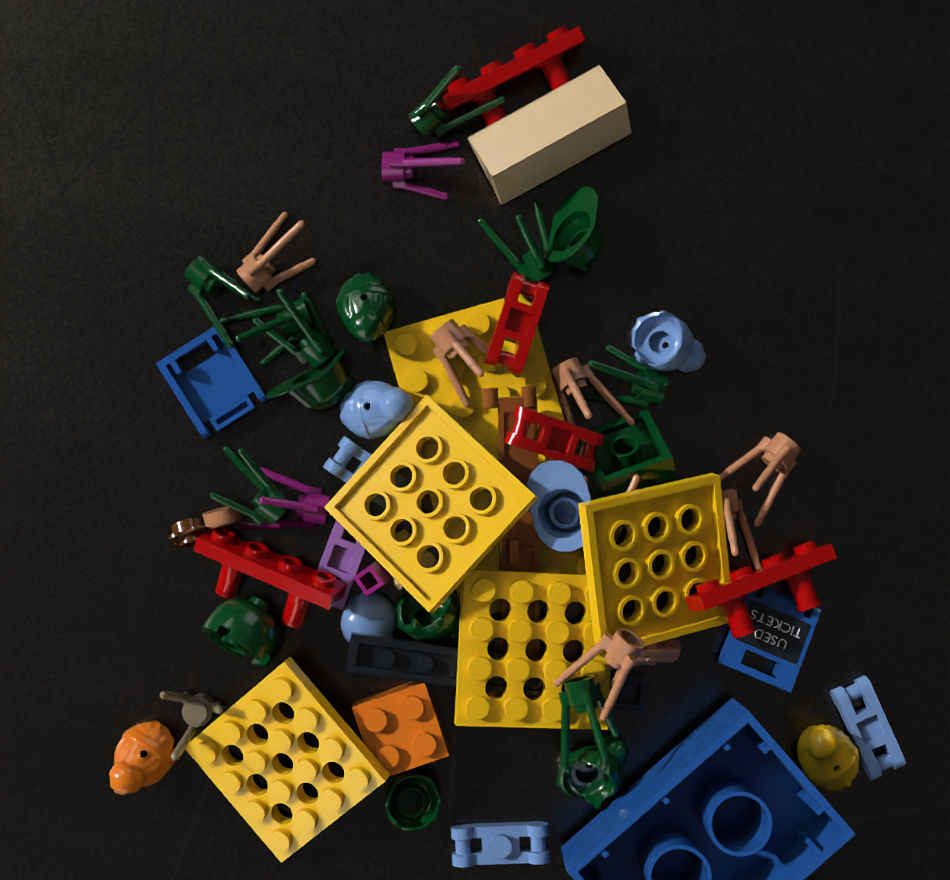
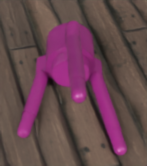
M456 140L412 148H394V152L383 151L381 163L382 180L392 181L393 189H405L433 198L448 200L449 194L408 182L406 179L414 177V167L463 165L465 160L462 157L414 158L415 155L458 148L461 143Z
M260 467L267 477L307 494V496L299 495L298 502L263 496L260 497L259 502L274 507L296 510V517L303 519L277 520L273 525H270L267 521H263L260 525L255 522H244L239 526L241 530L296 527L315 529L316 524L325 525L328 511L324 507L330 501V496L322 495V488L308 486L275 471Z

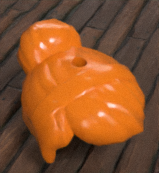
M154 720L136 724L123 733L114 752V766H112L109 772L110 787L115 793L120 795L136 793L141 787L150 786L160 781L176 762L171 759V755L174 752L173 745L175 739L166 726ZM142 751L147 752V756L145 758L141 757Z

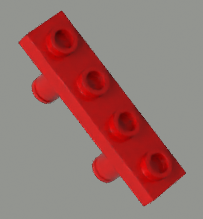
M566 25L546 35L549 42L535 48L533 42L513 52L515 59L503 65L500 59L484 66L480 69L482 76L470 82L466 76L454 81L447 87L449 93L445 94L442 98L448 112L468 102H471V104L476 103L478 107L496 99L495 92L498 91L497 87L535 68L538 70L542 69L552 91L571 81L561 58L564 57V53L580 46L585 41L579 26L570 31ZM499 105L481 114L488 127L506 117L502 106Z
M211 528L196 538L193 551L222 564L215 592L219 596L224 598H234L237 596L243 573L289 593L281 621L289 627L300 628L304 625L310 602L329 610L344 597L347 583L336 579L332 573L312 569L303 565L295 557L282 556L268 550V547L263 543L240 538L228 528Z
M815 540L806 542L793 548L794 555L784 558L783 553H779L761 560L763 567L752 571L751 566L734 570L728 573L730 580L719 584L718 579H712L695 586L697 593L685 597L690 612L702 611L715 606H722L733 638H739L756 631L744 600L747 597L746 594L780 580H787L798 612L815 608L821 605L809 572L812 571L811 568L837 558L832 544L817 546Z

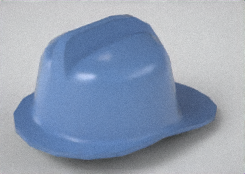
M549 460L538 465L530 474L526 487L538 497L536 502L530 507L539 538L548 547L559 552L573 551L583 547L578 503L591 500L583 474L574 465L562 460Z

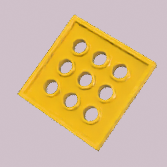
M426 395L324 508L428 612L434 613L536 502L538 497L432 398ZM430 439L436 440L438 443L436 455L430 459H423L420 452L423 443ZM461 464L465 469L464 479L460 483L452 485L447 480V472L453 465ZM402 468H410L412 471L411 482L406 487H397L395 483L396 473ZM481 490H489L492 494V503L485 510H477L474 506V497ZM428 493H436L439 498L438 507L431 513H424L421 508L423 497ZM376 496H383L386 500V508L382 514L373 516L369 510L370 502ZM456 518H462L466 524L464 535L459 539H451L447 531L449 523ZM403 521H409L413 528L412 535L407 541L399 542L395 536L396 527ZM429 547H436L439 551L438 563L432 568H425L421 561L423 552Z
M708 473L578 503L594 645L600 641L605 632L614 636L619 628H625L634 632L643 640L644 645L647 646L728 623L722 606L690 612L685 597L689 596L691 587L696 583L701 584L712 579H718L720 584L730 580L719 474ZM691 509L693 514L692 522L688 527L683 528L681 523L682 515L686 510ZM654 517H658L660 528L654 536H650L648 525ZM624 524L627 535L624 541L617 545L614 540V533L620 525ZM695 546L696 558L691 564L687 565L685 561L686 552L690 547ZM662 554L664 565L658 573H654L652 570L653 560L656 556ZM629 562L631 573L625 581L620 582L618 577L619 569L623 564ZM666 591L668 601L663 609L658 610L656 600L662 592ZM633 600L635 610L631 617L624 619V605L628 601ZM603 650L598 655L605 657L607 652Z
M473 569L461 582L454 724L456 726L561 729V702L558 693L561 692L563 683L557 687L554 686L553 682L577 661H567L563 655V648L567 642L577 640L582 647L580 655L582 657L595 646L586 574ZM496 599H505L509 605V613L502 620H494L489 612L491 603ZM541 600L546 605V615L542 620L533 622L528 617V607L533 601ZM572 602H579L584 610L583 617L576 623L568 622L565 617L566 607ZM501 637L507 643V651L503 657L493 659L488 654V644L492 639ZM533 639H541L545 646L544 654L537 660H530L525 652L526 645ZM595 656L569 678L594 675L595 681L600 683L605 701L609 696L611 670L606 669L608 662L605 657ZM495 676L502 677L505 681L504 692L498 697H489L485 690L487 681ZM530 678H539L543 684L541 694L536 698H527L523 691L524 684ZM570 706V729H592L587 712L575 713L574 706ZM598 707L595 710L601 730H608L606 722L600 720L601 711Z
M291 657L286 659L191 740L185 748L281 863L378 788L390 776L389 772ZM280 702L291 706L294 711V718H287L281 714L279 710ZM254 724H260L265 727L268 732V739H261L255 734ZM304 732L314 734L318 738L319 747L309 746L304 740ZM229 745H235L242 751L243 760L235 759L230 754ZM278 753L288 755L293 761V768L284 767L279 762ZM336 762L340 764L344 770V777L332 774L328 763ZM253 774L263 776L267 781L268 789L258 787L254 782ZM303 783H310L315 786L318 791V797L314 798L307 795L303 789ZM278 803L287 805L291 809L293 817L283 816L278 810Z

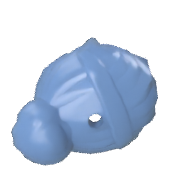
M665 310L637 318L636 324L632 328V347L636 350V361L641 365L656 371L664 372L679 369L682 372L688 373L700 369L705 364L706 354L703 346L698 340L693 338L690 329L684 321ZM663 343H668V347L663 348Z
M366 380L356 384L352 391L343 396V400L339 405L341 409L340 419L356 436L368 440L390 435L409 415L414 403L412 397L399 387L392 386L383 381ZM367 404H370L369 410L366 409Z

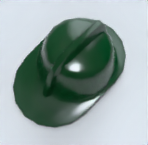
M586 186L574 190L557 208L546 248V257L549 261L553 263L563 261L570 266L578 267L582 271L591 269L595 257L605 244V234L597 221L599 196L593 188Z
M341 349L315 369L311 368L282 382L266 394V397L274 398L289 392L305 407L314 410L327 409L335 405L353 388V384L340 360L346 350Z

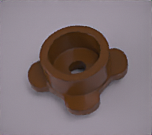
M187 518L172 525L173 534L168 538L170 542H174L176 547L190 549L194 548L196 538L208 530H205V526L202 525L200 518Z

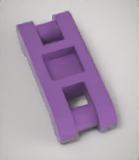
M336 520L317 570L328 571L335 575V577L342 579L341 581L347 583L344 597L332 606L343 611L355 580L353 576L359 570L366 549L357 540L354 543L344 539L343 535L346 529Z

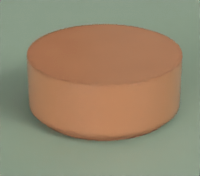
M227 506L202 514L205 527H208V529L229 525L240 521L242 518L241 513Z

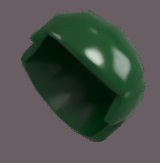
M418 772L404 773L390 782L384 796V809L391 823L397 828L409 832L423 830L435 821L442 803L436 782Z

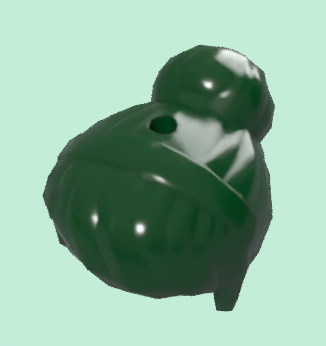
M369 272L355 274L344 282L340 288L336 299L339 319L345 331L364 343L373 342L378 337L383 336L391 326L394 318V295L392 289L383 284L379 276Z
M454 591L434 613L428 612L409 592L398 599L395 613L398 627L418 641L444 639L449 644L458 645L460 601Z
M604 737L609 755L608 761L601 759L597 745L582 747L574 752H570L568 770L563 771L561 764L558 769L556 785L561 788L562 792L573 798L583 796L586 802L592 803L597 810L601 808L602 803L606 799L614 796L620 789L621 768L627 763L629 753L627 743L619 737Z

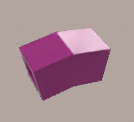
M375 561L353 576L366 597L392 579L389 572L378 561ZM369 571L372 573V575H373L374 578L376 579V581H377L376 584H375V582L373 581V579L371 578V576L368 574Z

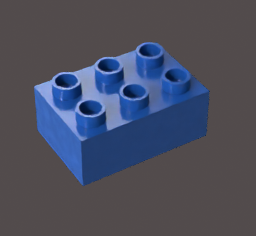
M732 697L561 847L566 872L573 880H804L856 834L755 717Z

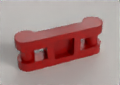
M513 272L483 363L493 367L496 364L507 367L510 373L520 376L534 338L550 284L538 281L536 284L525 280V275ZM519 294L532 298L531 304L527 305L519 302ZM505 340L517 344L514 354L502 350Z
M516 405L513 417L516 420L512 432L507 431L504 443L555 460H562L576 467L594 472L597 461L593 459L598 446L602 447L604 435ZM531 423L539 425L535 440L526 437ZM580 439L583 441L579 455H576L574 452Z

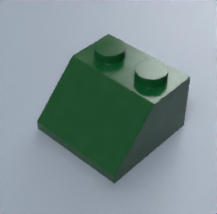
M648 409L630 415L635 420L633 426L628 425L621 418L590 430L605 436L602 447L598 446L593 459L597 463L594 472H591L601 498L625 493L635 474L640 476L636 490L678 481L673 457Z

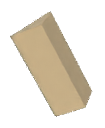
M598 65L469 136L467 139L500 204L503 205L631 134L626 101L601 66Z

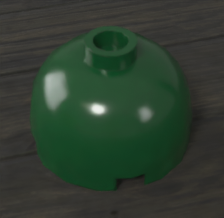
M254 596L251 597L250 601L235 598L220 604L209 615L201 628L202 632H209L207 637L222 649L240 659L243 655L253 656L254 659L251 664L262 668L269 665L280 643V630L277 621L269 614L271 606Z

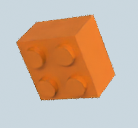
M411 681L354 702L352 710L363 743L389 772L390 776L449 756L450 746L428 683Z

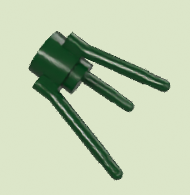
M456 65L429 97L409 114V118L424 136L429 137L436 132L441 138L450 129L505 103V97L500 96L445 122L444 118L448 115V111L439 99L447 91V87L462 73L463 68Z
M534 200L533 206L544 250L542 246L537 248L523 216L519 214L515 218L530 251L522 256L524 264H522L494 229L483 218H479L478 224L516 268L517 272L525 275V278L528 277L530 282L537 283L558 272L555 263L549 261L546 257V248L550 237L539 200Z
M201 255L186 269L185 277L191 282L187 291L197 299L219 336L223 339L226 346L232 349L234 347L233 341L203 293L214 294L224 284L245 299L251 298L255 302L260 303L262 297L226 274L208 257Z
M278 289L276 291L278 297L305 334V337L298 342L302 349H298L274 329L265 333L293 354L301 365L308 361L312 368L315 369L337 352L331 344L334 340L326 331L307 292H302L301 298L316 327L313 331L283 289ZM258 317L253 318V323L256 326L265 323Z
M302 298L293 302L309 327L314 326ZM283 302L219 319L222 324H228L277 313L276 319L237 335V342L253 338L279 326L282 327L285 335L293 332L287 338L292 344L305 337V334L283 305ZM278 345L260 360L259 365L265 367L286 351V349Z
M607 345L606 351L638 369L639 371L636 375L594 360L588 362V366L633 383L631 393L637 394V396L613 395L620 404H632L647 408L649 402L656 405L661 404L669 378L658 374L659 371L641 365L634 357L612 345ZM598 393L582 394L586 401L608 403Z
M224 446V453L260 490L251 501L256 508L253 510L216 492H211L210 498L248 516L258 525L264 520L273 525L287 509L261 504L259 502L260 497L288 499L275 487L245 449H238L239 457L229 446Z
M594 675L580 676L565 681L566 691L558 693L561 702V769L567 771L569 768L570 706H574L575 713L587 712L601 759L608 761L609 755L595 710L599 707L602 712L606 702L602 695L600 683L595 681ZM610 712L605 722L612 736L617 738L620 733Z

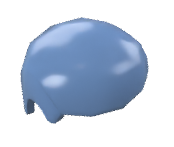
M363 592L356 594L349 600L341 614L340 626L343 637L349 643L351 632L393 637L398 624L396 621L395 605L385 595L372 592L367 597Z

